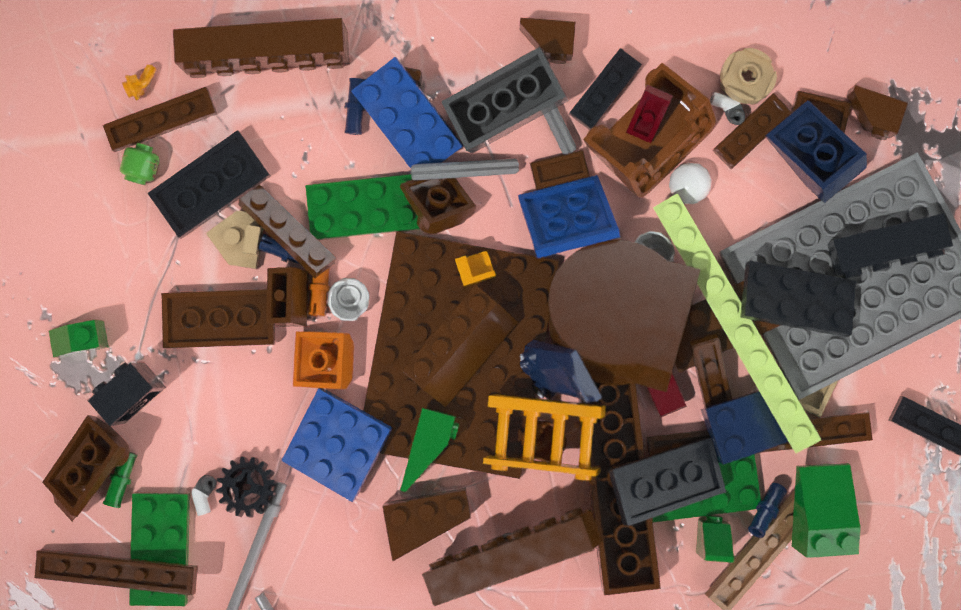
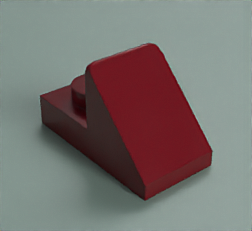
M647 85L626 133L651 143L673 96Z

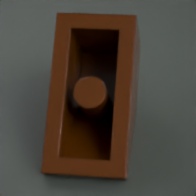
M520 17L519 30L535 49L540 47L551 63L565 64L566 60H572L576 22Z
M854 85L847 91L846 96L849 102L852 103L851 106L863 130L871 132V136L879 140H887V138L890 139L898 134L908 105L907 102Z

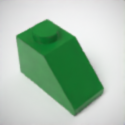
M102 320L79 322L49 330L53 358L109 348L105 323Z
M708 515L706 520L698 519L696 553L704 561L734 563L731 525L723 521L722 516Z

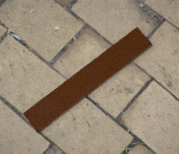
M40 549L36 551L34 578L192 596L196 594L198 566Z

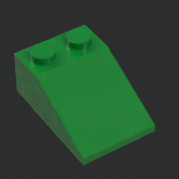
M848 463L796 466L791 547L806 558L859 555L861 526L851 465Z

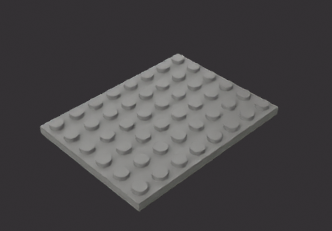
M918 152L837 192L826 203L819 201L719 252L735 284L744 281L745 264L748 261L846 279L845 274L835 275L827 246L832 240L942 213L945 214L953 242L952 247L944 250L946 255L928 259L927 255L917 257L918 261L915 263L901 266L900 261L890 263L889 269L873 272V269L869 268L862 270L863 275L849 278L856 281L851 336L843 337L783 325L762 334L798 400L961 319V229Z

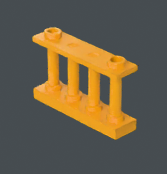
M499 394L489 395L488 407L496 408V413H499L495 456L489 455L483 458V464H491V469L507 471L508 467L570 473L575 474V479L592 480V476L600 474L599 467H590L593 425L597 423V418L605 417L606 405ZM513 410H523V415L526 416L523 459L506 457L510 414H513ZM541 412L551 413V418L554 419L550 462L534 460L537 417H540ZM569 415L580 416L579 421L582 422L579 465L562 463L565 420H568Z

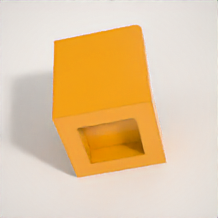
M487 251L455 259L464 287L496 277Z

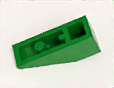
M425 407L422 408L400 491L406 492L448 445L449 439L455 440L459 423L454 422L456 416Z

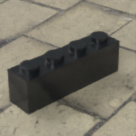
M942 213L834 239L827 246L835 275L845 274L846 279L863 275L862 270L872 268L873 272L889 269L890 263L900 261L901 266L917 262V257L927 255L928 259L946 255L944 250L952 247L953 242L945 214Z

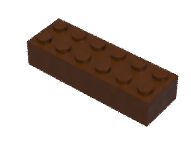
M342 18L173 29L174 62L191 78H205L208 73H217L218 76H232L237 71H244L245 74L255 75L260 74L261 70L272 69V72L284 73L289 71L288 68L297 67L301 71H312L316 69V66L326 65L328 69L343 68V64H350L348 31Z
M581 507L565 512V515L560 516L558 521H556L555 516L550 517L533 526V530L526 526L513 531L512 534L506 536L507 539L505 540L503 535L480 545V549L476 544L455 554V558L451 553L436 559L437 561L429 564L430 569L422 573L433 606H438L593 551L602 542V538L591 509L582 511Z

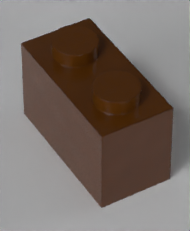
M295 267L267 268L266 324L279 327L307 326L308 271Z

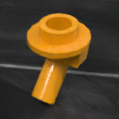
M146 65L139 79L136 75H125L127 81L122 82L128 98L134 96L135 100L138 101L140 96L145 94L143 89L149 85L156 72L154 66Z

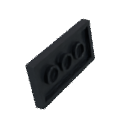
M237 130L147 194L177 237L182 239L271 177V175L240 131Z
M748 261L745 264L740 318L849 337L852 335L856 281Z
M708 437L608 469L622 524L625 526L726 492L713 440Z

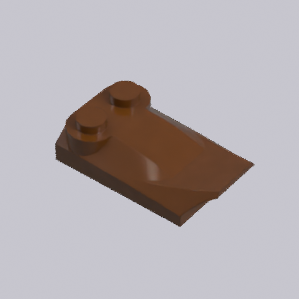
M86 416L42 482L53 494L54 503L71 522L82 512L112 469L120 467L127 462L130 453L129 445L107 423L96 416Z

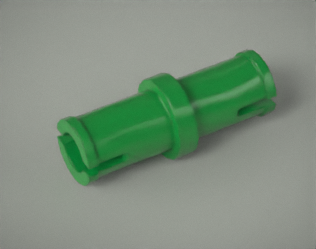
M130 452L127 462L120 467H115L114 472L110 473L108 479L111 481L103 501L104 505L121 508L126 487L132 481L130 475L138 456L137 454Z

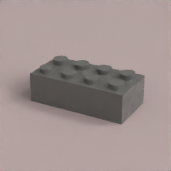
M538 47L441 101L466 151L473 154L568 102L569 99L543 50Z

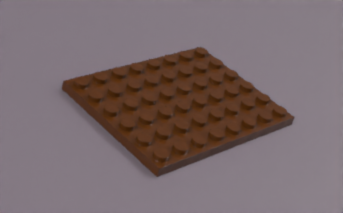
M396 231L363 410L393 428L380 454L409 459L421 411L425 407L456 416L454 422L459 423L455 440L449 439L448 445L432 463L520 479L522 468L508 467L507 471L491 469V464H483V458L489 455L495 456L499 414L496 413V408L488 407L489 395L493 394L535 398V391L532 387L534 383L530 376L522 370L520 355L524 352L525 345L532 340L545 342L549 320V291L552 280L558 270V260L537 258L536 256ZM487 251L496 277L464 287L455 259ZM477 285L518 323L445 407L405 375L402 370L471 289ZM513 410V414H510L506 457L523 459L521 442L526 424V416L523 415V410Z

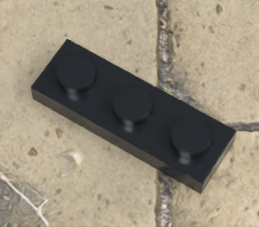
M620 48L576 103L569 115L588 130L593 128L642 64Z
M904 396L899 397L888 421L961 457L960 424Z

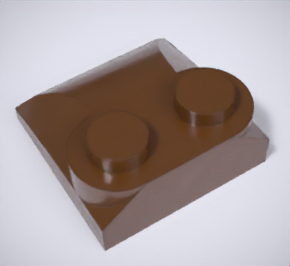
M456 178L410 180L400 185L406 199L418 216V227L425 233L437 234L461 225L475 213V203Z

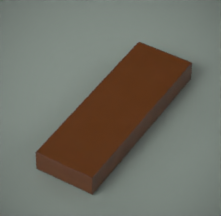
M773 93L712 151L732 170L766 138L770 131L784 121L792 112Z
M717 334L689 342L704 408L731 400V390Z

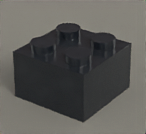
M125 362L113 372L115 377L108 383L103 381L92 390L94 395L87 401L109 426L127 423L161 393L166 386L146 363L132 362L127 364Z

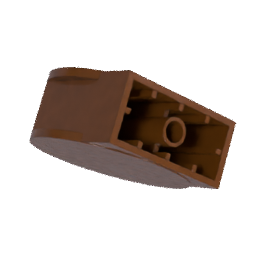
M607 240L579 249L563 262L551 283L549 291V333L552 344L576 350L594 382L607 385L635 383L667 392L701 269L667 261L653 249L626 240Z

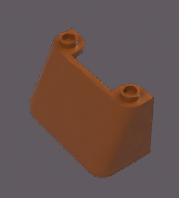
M664 63L651 70L645 78V88L647 85H650L673 96L651 143L626 133L640 100L610 129L605 125L595 126L589 130L587 136L583 139L586 146L639 198L650 193L711 133L716 124V118L709 98Z

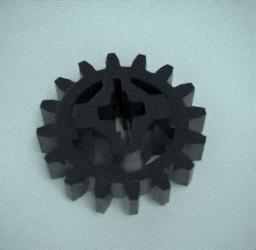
M242 456L240 457V464L231 460L230 465L232 468L230 470L222 468L225 477L217 478L216 480L222 483V487L216 489V493L223 494L219 503L223 505L228 504L225 510L229 513L235 511V516L242 517L245 512L246 517L253 518L254 510L259 514H263L262 506L267 505L271 507L272 503L268 500L269 497L277 496V493L272 491V487L278 485V482L270 479L275 472L271 469L266 470L268 464L264 461L259 463L258 458L251 457L250 461H248L246 457ZM259 475H261L263 479L264 486H262L259 481ZM244 484H250V490H244ZM230 488H232V490H233V492H234V494H235L234 499H233V497H232V495H231V490H230ZM260 496L256 502L252 503V500Z

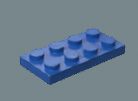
M396 56L351 91L410 169L414 164L442 163L463 147V144Z

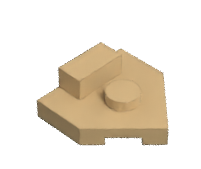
M235 211L206 233L228 265L251 269L258 268L260 255L258 248L262 241L264 229L245 211Z

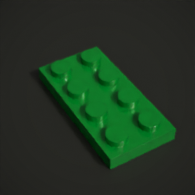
M411 174L305 185L310 233L317 240L396 231L420 230L417 225L418 216L400 188L401 183L412 180Z
M755 454L726 464L719 463L726 489L725 493L653 517V523L756 509V506L761 501Z
M132 493L130 559L188 565L190 493ZM130 589L129 606L185 607L188 595Z

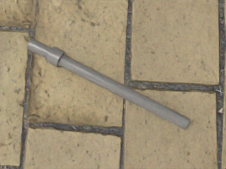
M277 481L278 485L273 489L277 496L270 497L272 506L264 505L263 507L264 515L226 610L239 609L274 517H278L281 510L280 502L287 487V484Z

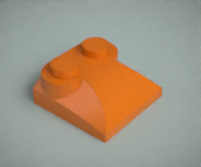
M296 331L293 387L347 389L353 378L354 342L350 334Z

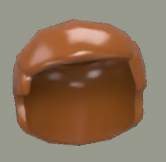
M537 420L534 460L551 461L554 423L549 420ZM524 430V432H523V434H522V442H521V447H522V448H524L525 430ZM564 434L563 452H564L565 449H566V442H567V438H566L565 434Z

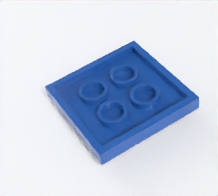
M598 175L518 195L519 204L537 258L620 237L618 225Z
M318 388L281 461L353 502L356 500L393 428L328 390Z

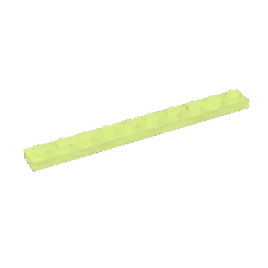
M678 193L653 207L686 266L701 269L697 282L700 290L795 453L821 441L820 436L753 321L740 318L742 303Z

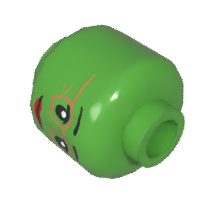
M137 143L136 148L128 147L124 150L119 169L125 175L124 180L146 186V182H152L155 179L160 159L156 154L152 153L153 147Z

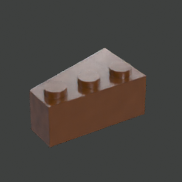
M466 487L389 501L382 505L392 562L471 518Z

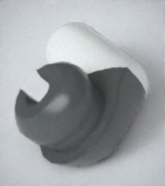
M713 92L710 98L711 105L722 108L731 124L741 125L745 120V112L741 104L727 95Z
M202 476L192 489L191 495L197 516L211 512L207 498L217 485V481L213 476Z

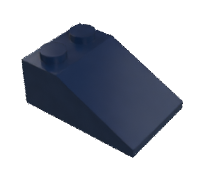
M808 100L766 135L767 140L804 185L823 203H826L867 168V153Z
M760 391L700 409L709 437L713 440L718 463L726 464L788 442Z

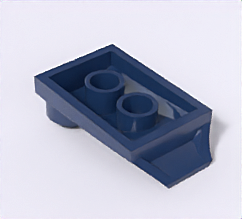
M532 340L525 345L524 352L520 355V366L534 383L532 385L533 390L540 398L552 399L557 394L579 398L585 402H597L602 398L576 350L537 340Z

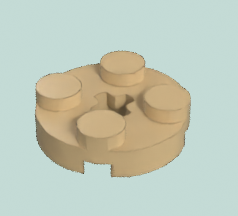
M744 48L742 51L733 52L721 67V90L739 103L750 105L759 103V101L769 95L776 84L777 74L771 65L772 60L767 54L755 48ZM748 70L751 71V77L755 80L745 81L742 73H746Z

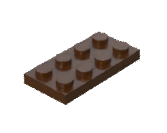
M744 281L732 286L741 303ZM706 299L692 305L675 361L679 373L695 366L689 343L691 341L717 334L722 353L734 348ZM752 320L760 335L781 326Z
M267 289L161 293L163 348L275 345V326L266 324Z

